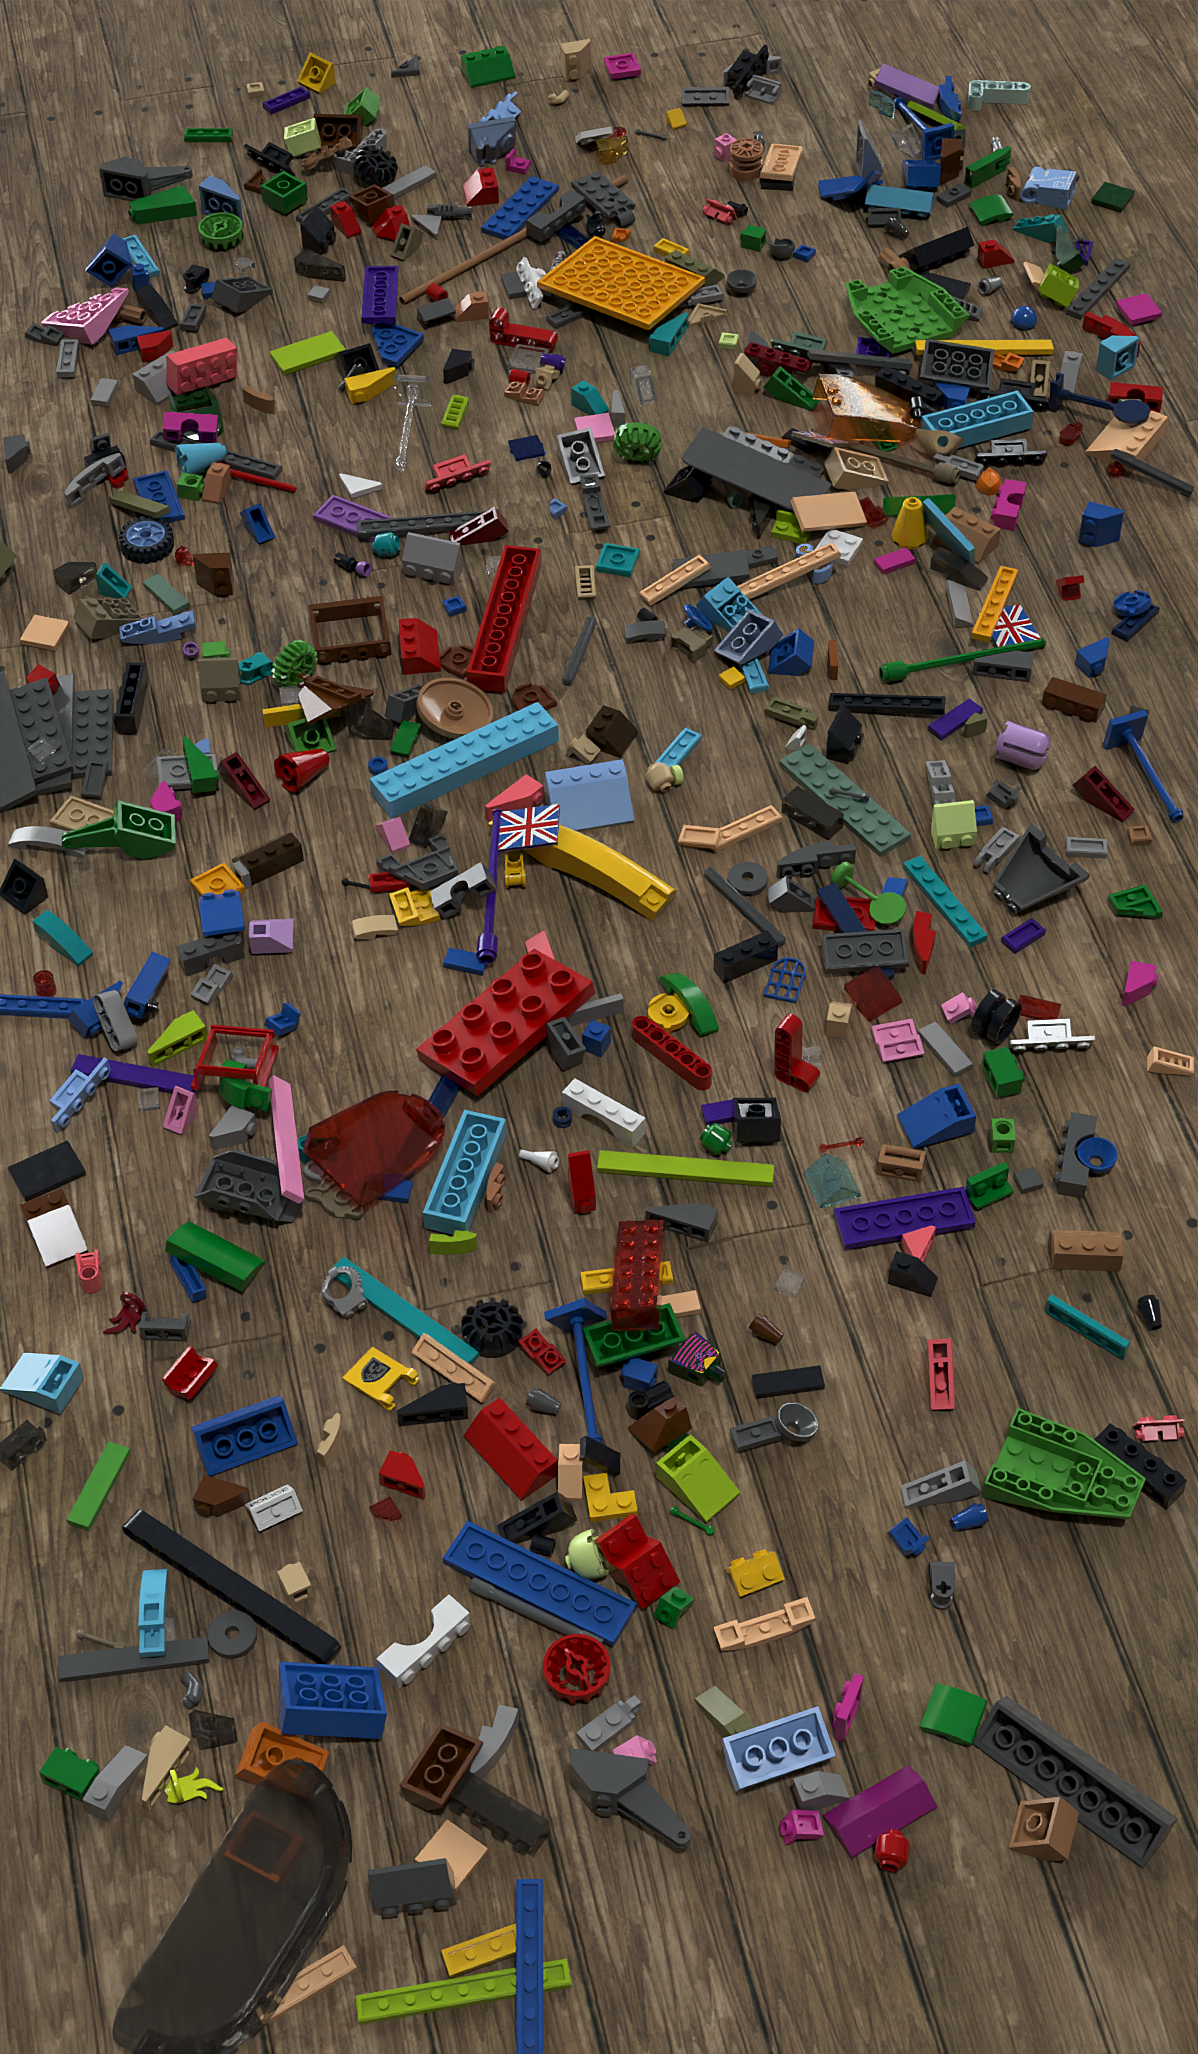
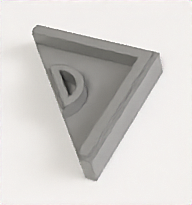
M412 214V222H417L424 231L430 232L435 239H438L442 216Z

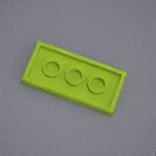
M329 331L269 352L270 357L283 375L334 359L337 353L346 349L335 334Z

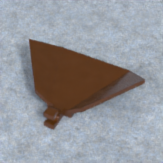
M303 672L297 676V678L303 680L297 683V687L302 688L298 694V700L307 725L374 695L373 690L337 684L319 676L311 677Z

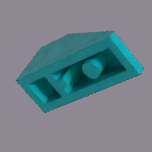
M685 312L658 327L649 337L650 352L670 356L689 327V313Z

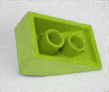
M1049 263L1038 291L1042 297L1046 299L1050 297L1055 300V304L1058 306L1068 307L1078 291L1079 279Z

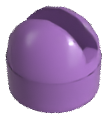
M365 561L356 564L355 570L357 574L368 577L371 572V564Z
M194 642L186 643L183 647L185 656L196 658L199 653L198 645ZM189 648H193L192 654H190Z

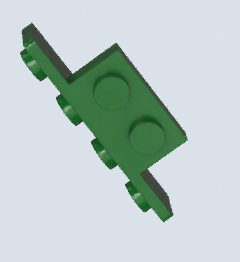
M955 494L883 498L884 516L899 515L904 500L910 497L919 499L922 502V507L923 501L929 498L942 513H948L956 507Z

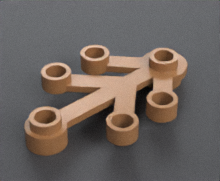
M346 136L339 139L340 143L330 149L327 145L321 146L319 148V155L317 156L315 151L307 154V158L303 160L301 166L305 170H309L317 166L316 161L329 157L336 151L347 149L353 144Z

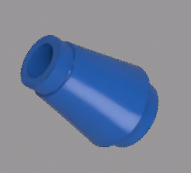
M973 1503L951 1517L955 1530L958 1531L960 1529L984 1526V1523L989 1521V1518L982 1503L977 1505Z

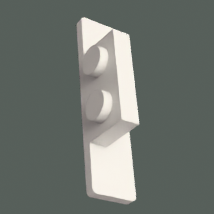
M523 257L521 262L518 263L516 271L532 308L537 309L543 294L551 296L552 293L537 288V281L545 276L546 273L540 268L530 267L527 258Z
M1070 1019L1034 1020L1026 1022L1028 1039L1010 1040L1007 1046L1008 1048H1013V1051H1025L1029 1047H1034L1035 1050H1045L1048 1046H1056V1049L1069 1048L1068 1045H1077V1048H1087L1095 1041V1036L1071 1037Z

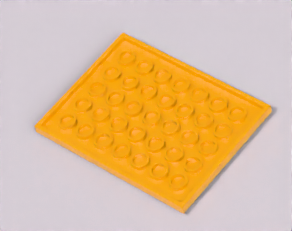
M594 236L538 280L537 288L613 316L616 319L626 321L629 324L639 326L645 330H650L704 285L705 277Z

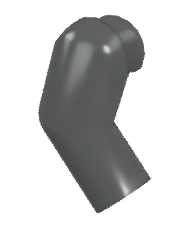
M188 1671L181 1677L182 1682L188 1688L186 1696L182 1701L187 1708H193L201 1700L203 1687L192 1672Z

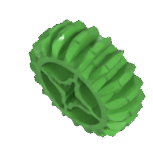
M294 640L293 643L289 642L288 646H284L283 650L279 651L278 657H275L276 662L273 663L274 668L271 671L273 673L272 678L284 689H296L297 683L303 681L301 678H297L298 674L303 672L310 676L311 673H314L313 669L317 666L315 662L318 660L316 657L317 652L312 645L305 641Z

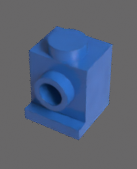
M138 263L130 267L135 292L137 289L150 284L149 272L144 269L143 264Z

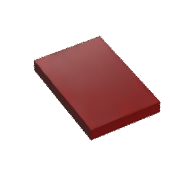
M817 895L813 929L841 932ZM845 897L866 931H875L876 921L871 917L869 910L873 900Z

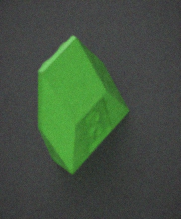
M1017 1408L1009 1426L1007 1439L996 1464H992L984 1482L982 1498L1050 1512L1130 1519L1146 1478L1087 1434Z

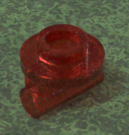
M1114 460L1113 463L1107 466L1106 471L1109 475L1118 477L1124 474L1125 468L1120 462Z
M181 546L176 550L175 559L178 564L187 563L189 566L194 564L191 552L187 547Z

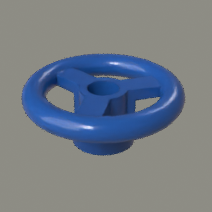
M690 604L684 606V611L689 617L685 624L690 629L697 625L698 628L706 632L713 630L711 622L701 611Z

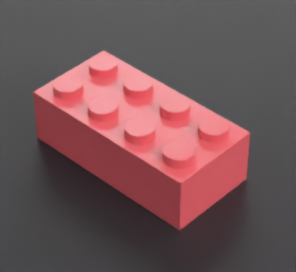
M227 338L166 356V385L176 395L237 378V347Z

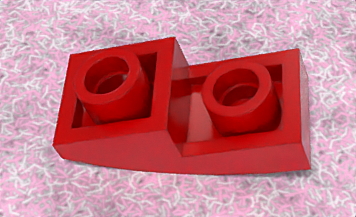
M537 1328L517 1343L523 1352L547 1375H550L566 1363V1360L553 1344L549 1345Z

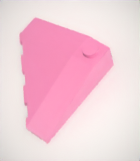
M115 288L111 290L112 293L103 296L99 294L89 298L90 302L83 304L79 302L69 306L68 310L60 313L56 311L50 314L41 324L44 327L51 325L63 331L64 336L78 339L80 343L96 344L99 338L104 335L128 295L129 290L128 288Z

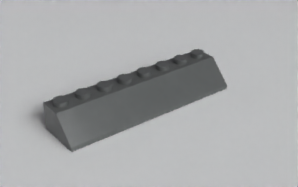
M1008 1696L996 1701L973 1741L974 1745L1047 1798H1063L1079 1812L1078 1821L1143 1868L1165 1841L1178 1819Z

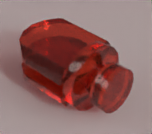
M1078 421L1068 424L1059 432V442L1064 446H1071L1080 438L1084 429L1083 425Z

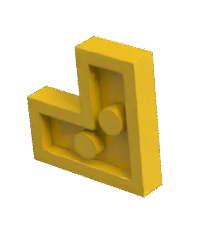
M607 1473L583 1476L590 1522L626 1518L631 1514L638 1516L634 1490L610 1493Z

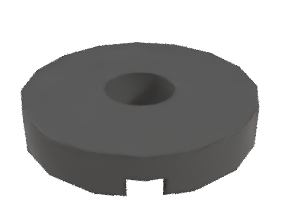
M740 862L729 870L727 879L728 883L742 896H745V894L754 896L761 893L767 887L768 875L767 871L757 863ZM746 877H749V878H751L752 880H750V881H745V880H743V879L746 878Z
M237 1610L226 1611L218 1615L211 1622L208 1629V1641L212 1651L218 1656L227 1659L246 1655L257 1641V1627L254 1620L248 1614ZM235 1630L239 1632L235 1639H228L226 1637L230 1631Z

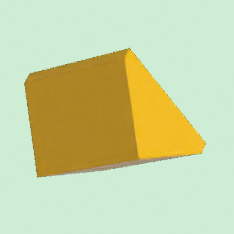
M310 52L297 81L322 93L336 84L334 64Z

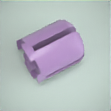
M1007 721L1005 724L1008 727L1003 734H999L995 750L999 752L995 758L1031 770H1037L1047 759L1048 754L1046 750L1049 751L1051 745L1049 736L1046 733Z

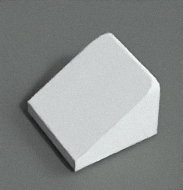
M805 725L791 736L785 748L796 751L802 747L806 741L807 727Z

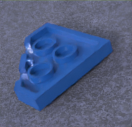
M376 323L372 327V335L382 363L396 368L424 340V334L394 323Z

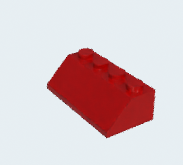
M500 1397L480 1410L463 1435L464 1439L520 1501L558 1476V1460Z

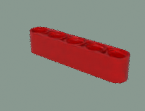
M641 1015L633 1019L632 1038L636 1043L697 1090L703 1091L711 1087L712 1067L648 1017Z

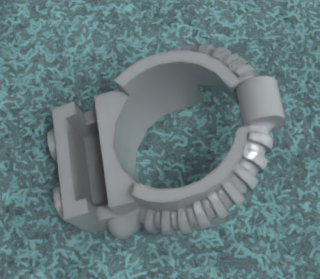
M335 1266L328 1271L329 1275L326 1276V1280L322 1284L323 1298H325L324 1300L327 1304L334 1306V1311L340 1312L345 1318L352 1317L354 1312L365 1308L368 1303L367 1299L363 1296L364 1290L361 1288V1276L356 1269L349 1266L339 1268ZM339 1274H348L352 1280L350 1292L346 1297L334 1299L330 1289L333 1278Z

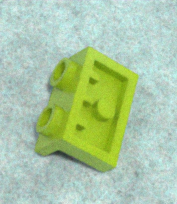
M778 510L776 522L771 531V537L806 544L812 531L802 532L795 513Z

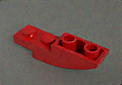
M1090 312L1084 315L1082 329L1099 337L1107 339L1110 336H1136L1128 327L1108 315H1105L1103 318ZM1139 341V343H1138V350H1137V356H1136V358L1139 357L1140 344H1141L1140 341Z

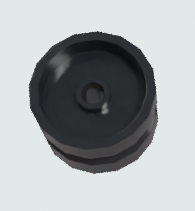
M993 989L988 992L978 1005L971 1022V1028L980 1035L987 1034L988 1039L994 1043L1001 1044L1015 1028L1021 1015L1022 1005L1011 998L1006 1000L1005 994Z

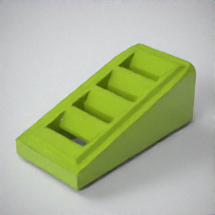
M452 396L441 426L453 429L459 428L470 408L468 397Z

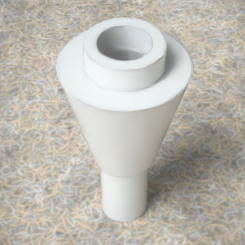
M521 1150L519 1153V1158L529 1160L549 1173L559 1165V1157L555 1151L530 1152Z

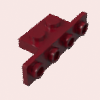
M750 342L744 349L745 355L759 359L758 370L760 374L772 377L780 366L790 375H792L793 370L805 374L812 366V361L758 343Z

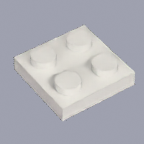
M606 127L580 132L575 136L576 143L586 145L590 144L593 140H596V142L606 141L608 136L612 134V128Z
M829 529L816 549L833 542L841 554V557L833 560V562L849 566L862 546L863 538Z

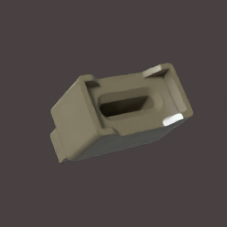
M697 625L689 630L684 627L671 636L670 647L672 650L681 651L690 658L691 663H694L707 653V647L713 644V636L699 629Z

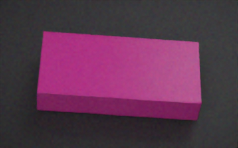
M907 548L874 558V564L882 574L915 563V557Z

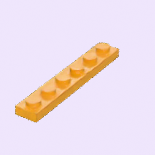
M1000 566L972 631L971 639L990 643L1018 576V569Z

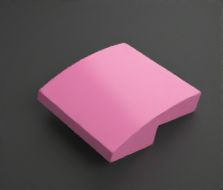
M913 1018L871 1027V1033L883 1063L923 1056L925 1054L920 1036L916 1033Z

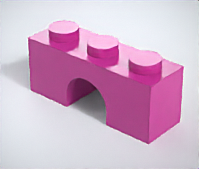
M164 412L163 438L164 440L181 441L182 434L185 431L194 430L199 434V442L217 443L218 415Z
M1005 479L1004 485H1000L998 492L1000 497H996L994 506L996 509H993L991 514L994 526L1000 529L1015 531L1019 508H1022L1027 482Z

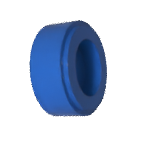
M383 757L370 759L368 762L369 772L373 775H378L387 771V760Z

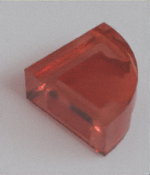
M390 1496L369 1507L371 1514L376 1518L389 1519L390 1521L402 1518L399 1509Z

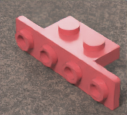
M466 454L434 464L432 469L436 478L426 481L423 489L425 492H433L441 486H451L458 480H468L473 475L485 474L490 468L491 461L486 460L471 466Z

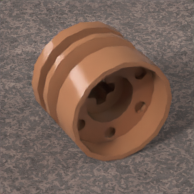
M742 138L730 145L729 173L734 179L753 181L760 177L763 167L764 147L762 143L752 138Z

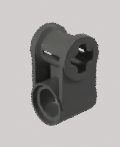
M929 1561L928 1575L931 1604L936 1609L946 1610L950 1608L953 1601L955 1563Z

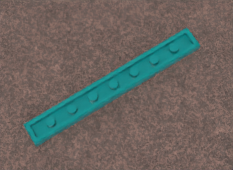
M344 1256L333 1266L337 1268L349 1266L356 1269L361 1276V1288L364 1290L363 1296L367 1299L368 1303L416 1338L420 1339L422 1334L426 1333L470 1365L479 1357L477 1350ZM339 1274L334 1278L351 1290L352 1280L348 1274Z

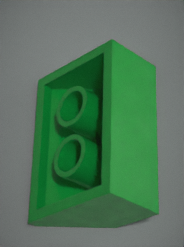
M497 46L492 49H483L478 52L461 55V70L471 88L515 78L511 57L505 46Z

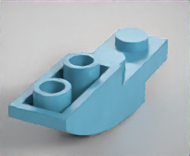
M168 1569L143 1570L139 1600L140 1657L165 1656L166 1615H168Z

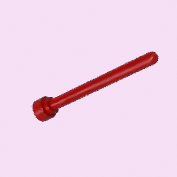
M230 469L231 476L289 492H296L297 490L294 485Z

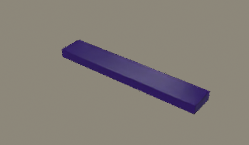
M78 1054L71 1068V1074L77 1069L89 1076L103 1059ZM108 1060L111 1069L110 1074L105 1080H102L172 1094L175 1086L193 1093L196 1091L191 1089L194 1075Z

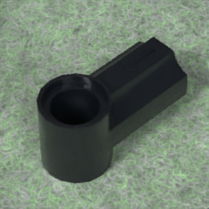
M913 397L909 401V413L915 420H922L924 415L939 412L926 404L921 397Z
M662 1381L644 1391L635 1390L631 1392L628 1397V1413L630 1417L639 1420L657 1406L674 1397L670 1385Z

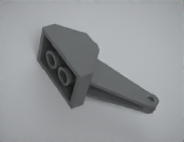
M128 157L105 162L99 168L104 196L126 201H135L150 196L151 191L193 177L191 166L144 167L139 159Z
M572 1748L569 1762L571 1786L591 1812L603 1817L618 1816L623 1813L678 1849H685L690 1845L691 1833L649 1783V1759Z

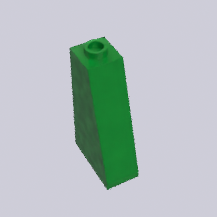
M183 185L129 202V217L137 225L197 216L196 202Z

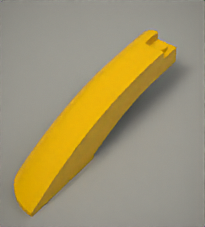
M493 820L490 821L487 825L491 829L493 825ZM559 824L558 845L522 849L550 869L555 868L603 889L652 922L677 894L676 889L626 856L589 836Z

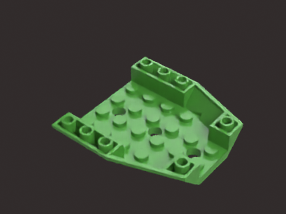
M906 267L890 270L889 282L877 286L867 287L860 279L845 283L854 317L879 344L893 354L915 347V340H942L953 337L969 318V314L944 288Z

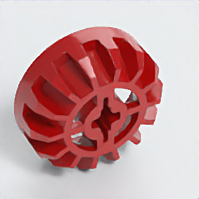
M584 1634L566 1635L556 1640L546 1651L543 1659V1676L548 1690L554 1691L556 1698L560 1700L567 1698L572 1704H575L576 1700L584 1699L586 1703L590 1701L592 1696H600L604 1686L609 1684L611 1672L610 1657L606 1648L595 1638ZM565 1665L566 1679L561 1681L560 1672ZM594 1670V1680L590 1684L588 1672ZM570 1683L573 1686H579L581 1690H571L564 1685Z

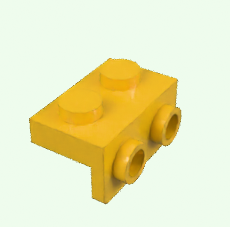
M766 1549L752 1553L753 1558L745 1560L744 1557L738 1558L730 1562V1567L725 1568L726 1572L731 1575L738 1597L785 1580L775 1551L767 1552Z

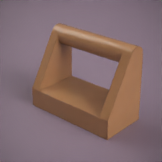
M883 1144L878 1160L877 1175L921 1182L926 1151ZM886 1153L893 1155L916 1158L920 1160L918 1162L895 1157H889L885 1155Z

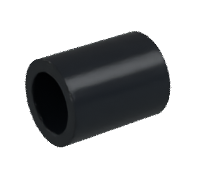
M645 607L641 608L637 614V618L641 621H658V617Z
M534 1534L530 1550L552 1556L556 1539Z

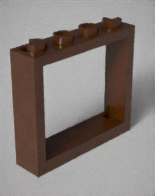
M383 596L308 605L314 649L317 652L316 657L318 658L316 664L392 655ZM379 615L383 640L320 647L317 623Z

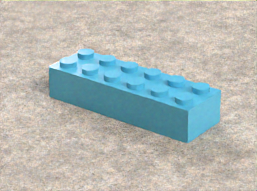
M1014 391L924 415L921 420V429L942 430L953 433L965 439L960 446L964 447L1032 428L1034 411L1019 391ZM940 436L937 440L938 445L945 447L948 444V438Z
M468 1110L463 1111L423 1210L424 1228L454 1235L455 1230L470 1231L486 1190L490 1173L496 1164L507 1136L506 1119Z

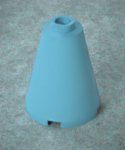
M220 443L180 444L175 447L177 462L182 467L181 473L199 475L208 470L213 462H222L225 460V456H227L225 446H222Z

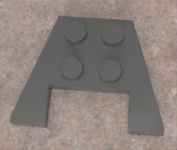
M444 833L428 839V845L434 852L402 864L392 854L376 860V866L379 869L422 890L458 876V868L453 855H451L450 846L446 841Z

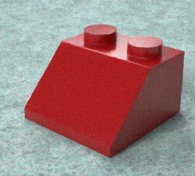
M494 168L478 169L463 184L467 207L499 203L498 183Z

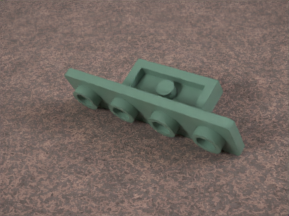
M795 331L791 342L771 339L772 348L788 352L791 355L804 356L810 359L807 355L808 349L825 351L828 343L827 339Z

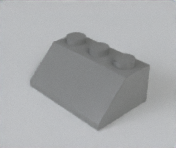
M173 350L132 374L135 391L157 406L168 400L170 394L172 397L176 395L166 385V356L175 353Z
M408 532L402 557L403 574L455 585L462 573L460 543Z

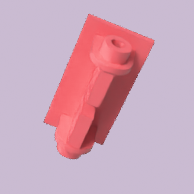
M706 198L708 205L707 207L704 206L702 210L704 215L714 219L717 216V220L726 224L732 223L733 219L737 220L733 207L725 206L717 200Z
M1176 1415L1164 1416L1163 1420L1155 1421L1154 1417H1141L1139 1421L1133 1424V1427H1139V1430L1135 1431L1136 1440L1140 1439L1141 1442L1158 1441V1432H1162V1440H1180V1437H1184V1428H1180L1179 1425L1185 1420L1177 1419Z

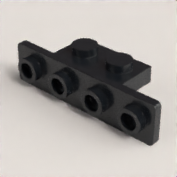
M764 44L757 55L743 50L727 71L728 77L738 80L732 88L735 99H738L744 93L748 81L760 71L763 63L768 60L769 52L767 45Z
M268 142L262 152L246 143L243 145L249 157L257 158L259 162L264 165L265 163L268 164L275 171L277 169L280 172L285 171L295 177L294 172L288 166L294 158L292 153L271 142Z
M1001 378L999 391L980 389V398H983V400L1019 391L1028 405L1035 406L1038 409H1045L1050 406V399L1034 397L1036 383Z
M1027 439L991 440V453H976L974 462L982 465L989 463L1002 465L1007 462L1021 464L1029 461L1040 463L1045 461L1047 450L1027 451Z

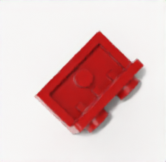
M188 1347L164 1375L162 1381L172 1395L191 1400L206 1380L211 1377L218 1364L214 1359L199 1356L193 1347Z

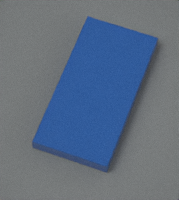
M168 470L133 478L138 496L169 506L170 512L160 517L159 520L164 519L168 523L185 520L183 509Z

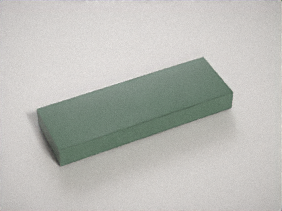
M159 574L143 581V586L174 615L190 607L189 601Z

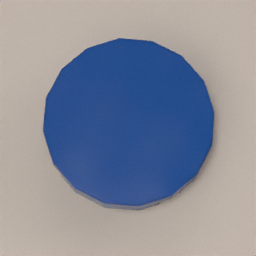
M1135 590L1131 594L1124 592L1114 600L1113 607L1118 615L1135 616L1147 611L1152 602L1147 592Z

